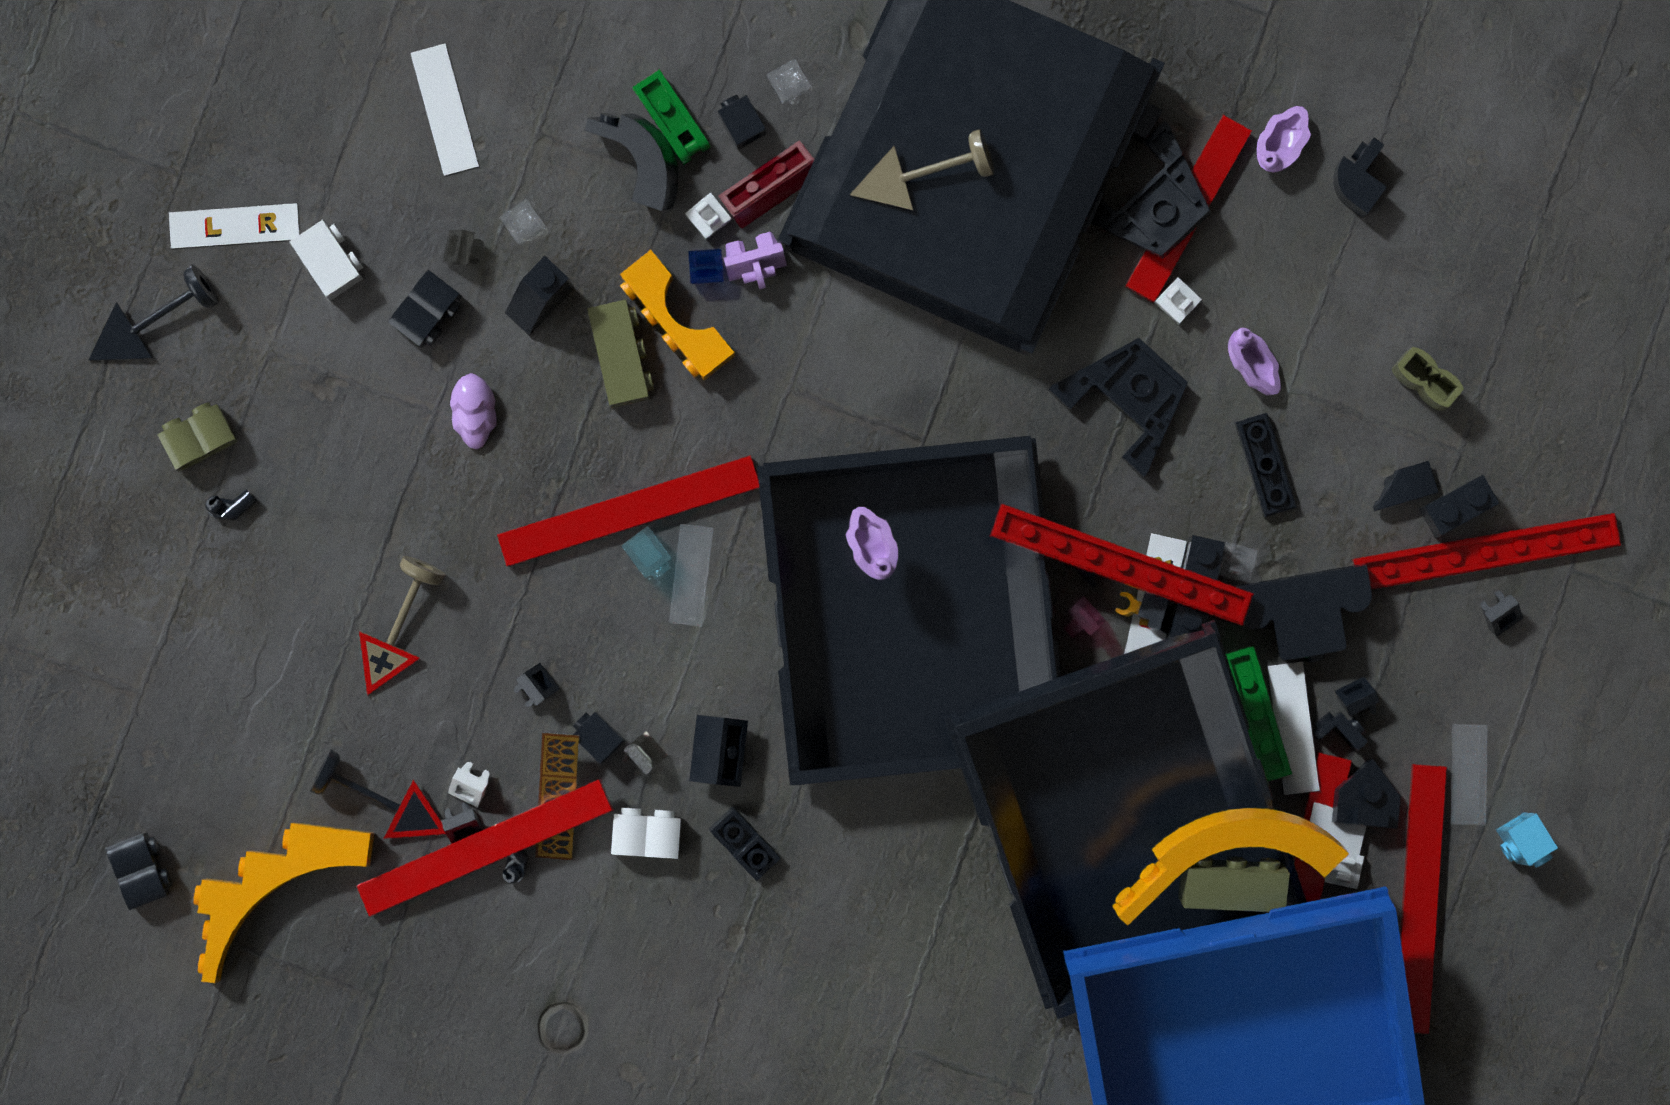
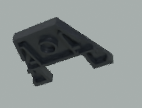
M1166 121L1143 141L1165 164V167L1118 211H1114L1102 199L1091 223L1162 259L1211 214Z
M1137 338L1071 376L1053 384L1048 391L1069 410L1092 386L1103 393L1143 430V434L1121 458L1144 477L1149 471L1188 382L1144 341Z

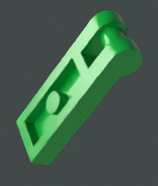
M660 69L632 87L683 165L692 160L691 156L700 150L703 153L711 148L709 142ZM689 132L693 140L683 146L678 138Z

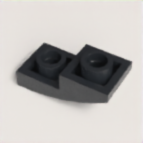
M733 806L708 829L756 881L781 859Z

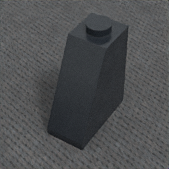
M544 255L521 280L505 314L530 336L573 291L574 286L570 279Z

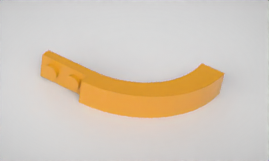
M1243 808L1213 813L1180 827L1152 848L1159 861L1155 864H1149L1141 872L1140 879L1131 888L1127 887L1118 894L1115 900L1116 903L1112 906L1118 917L1125 924L1129 925L1186 869L1210 855L1225 850L1242 847H1265L1280 850L1302 859L1316 869L1324 878L1349 853L1336 838L1321 827L1286 812L1260 808Z

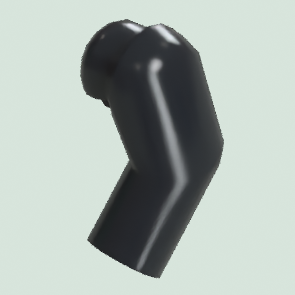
M245 489L234 500L219 498V496L215 495L211 496L206 500L205 508L209 515L215 519L233 521L238 519L257 500Z
M525 850L508 856L505 870L502 873L503 879L507 883L514 884L520 882L526 875L528 854Z

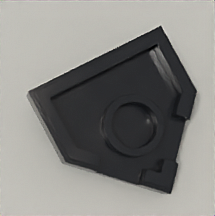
M1368 759L1359 767V770L1335 788L1332 822L1398 829L1401 796L1373 759Z

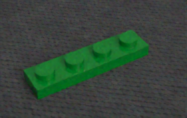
M1254 646L1226 654L1250 726L1248 733L1256 757L1261 760L1267 781L1291 775L1290 764Z

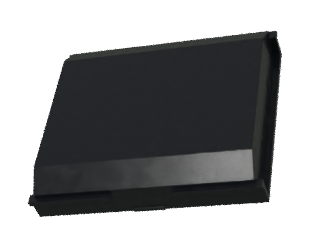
M888 0L862 55L866 62L832 136H825L777 241L784 244L788 251L1025 356H1028V353L1033 354L1080 252L1078 244L1083 233L1088 232L1104 197L1103 189L1112 169L1118 168L1165 63L1155 58H1152L1151 63H1147L1121 48L1010 0ZM981 129L993 162L994 174L986 177L980 175L973 160L906 181L914 210L850 195L893 146L896 148L904 174L970 153L968 138L970 133L975 130Z
M1031 436L770 462L763 463V466H757L768 578L770 582L776 584L777 601H775L774 606L778 645L782 647L784 666L778 670L790 786L961 768L944 717L957 713L960 718L981 705L1061 677L1058 642L1053 640L1051 619H1053L1050 579L1049 574L1045 571L1044 555L990 536L1001 504L1044 518L1036 438H1031ZM857 507H866L871 510L877 517L886 520L891 528L892 536L898 547V560L894 572L886 579L877 580L868 576L858 567L853 559V551L848 544L846 533L849 529L852 511Z
M1214 620L1202 624L1203 631L1177 635L986 703L960 718L957 713L944 717L981 825L988 826L1007 887L1010 894L1013 895L1014 899L1009 906L1045 1009L1053 1008L1057 1019L1076 1013L1071 980L1063 951L1177 928L1186 930L1269 913L1184 908L1178 898L1180 876L1129 925L1125 924L1118 917L1112 906L1116 903L1115 900L1118 894L1127 887L1131 888L1140 879L1141 872L1149 864H1155L1159 861L1152 848L1180 827L1207 815L1227 810L1243 808L1276 810L1271 803L1273 797L1261 760L1256 757L1248 733L1250 726ZM1242 847L1210 855L1213 860H1226L1229 856L1243 857L1247 861L1260 862L1261 858L1277 859L1280 863L1284 864L1290 873L1286 906L1307 902L1292 855L1289 853L1265 847Z

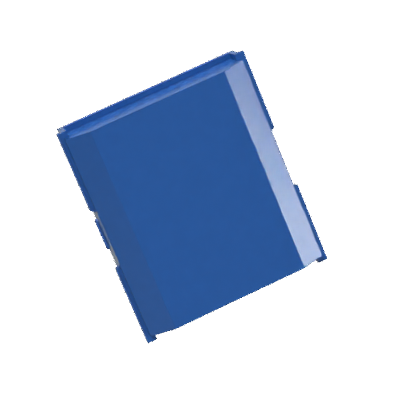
M1387 887L1271 909L1266 914L1186 930L1177 928L1063 951L1072 985L1093 1105H1425L1397 912L1389 897Z

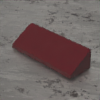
M799 140L718 195V197L737 225L742 229L800 190L814 162V158Z

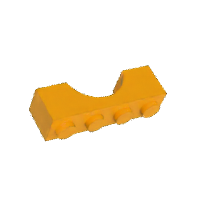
M649 250L620 274L624 281L620 285L622 290L631 301L635 298L639 299L645 307L641 310L643 316L652 326L658 323L665 331L662 339L673 352L677 349L682 352L686 357V360L682 363L694 378L700 375L705 381L735 357L734 351L714 327L702 330L689 329L678 324L670 316L666 306V295L673 277L652 250Z

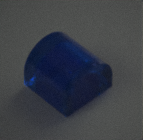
M722 249L688 251L691 284L724 282Z

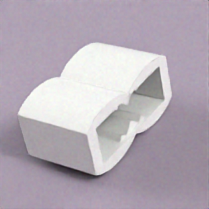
M621 808V814H614L611 854L678 859L681 818H674L675 811L655 810L654 816L641 815V809Z

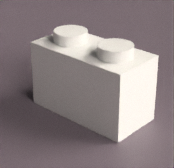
M321 220L291 240L290 244L324 295L331 301L363 280L358 272L363 266L353 252L346 254L340 245L345 239L335 224L328 227Z

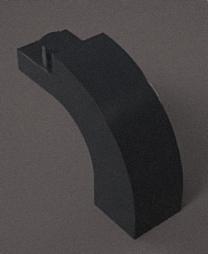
M601 113L600 117L588 118L585 131L622 143L634 156L638 175L632 201L661 211L673 209L678 190V167L674 152L662 132L648 120L633 113L622 114L621 117Z

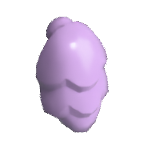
M1295 106L1282 114L1273 115L1268 121L1265 130L1260 134L1257 142V159L1259 165L1265 171L1279 172L1290 167L1296 162L1302 148L1308 143L1311 136L1308 128L1309 118L1307 110L1303 107Z
M1244 327L1234 331L1228 341V352L1234 368L1240 371L1249 387L1257 389L1266 396L1278 394L1281 389L1278 374L1279 364L1265 341Z
M470 373L459 379L452 391L450 400L453 429L461 435L468 447L479 449L484 446L490 432L496 427L495 398L488 384L476 374Z
M857 507L852 511L849 529L846 533L848 544L853 551V559L858 567L868 576L877 580L886 579L894 572L898 560V547L892 536L891 528L886 520L877 517L871 510L866 507Z

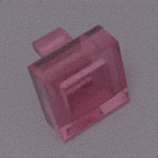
M1083 596L1068 611L1074 619L1064 629L1073 638L1083 629L1091 636L1106 620Z

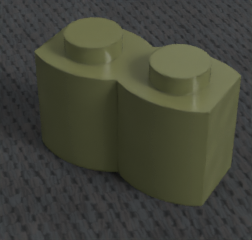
M1416 347L1408 349L1392 367V372L1399 382L1408 388L1417 390L1421 399L1428 406L1439 411L1449 408L1464 390L1461 382L1455 375L1447 370L1438 368L1434 359L1427 352Z
M210 402L204 403L192 410L193 416L184 421H181L180 418H175L162 426L164 431L157 435L176 471H183L238 442L218 404L211 406Z

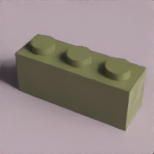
M625 299L587 308L610 407L615 408L650 400L648 391L654 390L650 371L644 372L641 359L647 358L643 339L636 340L633 328L639 326L635 306L629 307Z
M1208 856L1186 869L1180 875L1178 898L1184 908L1269 912L1271 909L1286 907L1290 873L1283 863L1274 858H1261L1260 862L1247 861L1245 858L1238 856H1229L1226 860H1213L1212 857Z

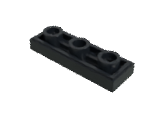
M1268 413L1235 422L1234 424L1263 517L1297 508ZM1262 459H1267L1271 462V469L1269 471L1261 468Z

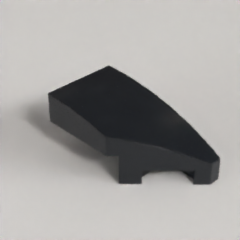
M1429 461L1395 470L1393 475L1386 477L1383 483L1385 485L1379 500L1375 501L1373 509L1378 511L1438 493Z

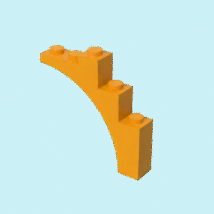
M291 823L290 829H285L282 848L287 849L286 855L251 850L246 851V857L240 858L238 877H243L242 883L208 878L202 879L201 885H196L193 901L194 905H198L197 913L210 915V920H205L202 932V939L207 940L205 954H200L198 961V973L202 974L201 982H220L223 965L237 931L248 915L269 894L285 883L318 869L337 866H370L375 833Z

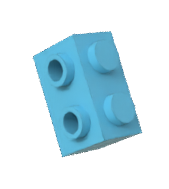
M1524 812L1496 829L1504 842L1500 845V848L1510 862L1514 860L1517 864L1529 867L1534 865L1536 868L1553 858L1551 852L1558 848L1537 813Z

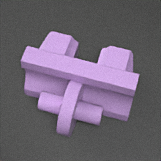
M772 232L758 235L756 237L758 249L747 252L745 251L743 241L727 243L726 257L723 259L729 281L743 278L744 284L757 281L759 289L766 288L764 278L775 276V269L787 266L782 244L777 243Z

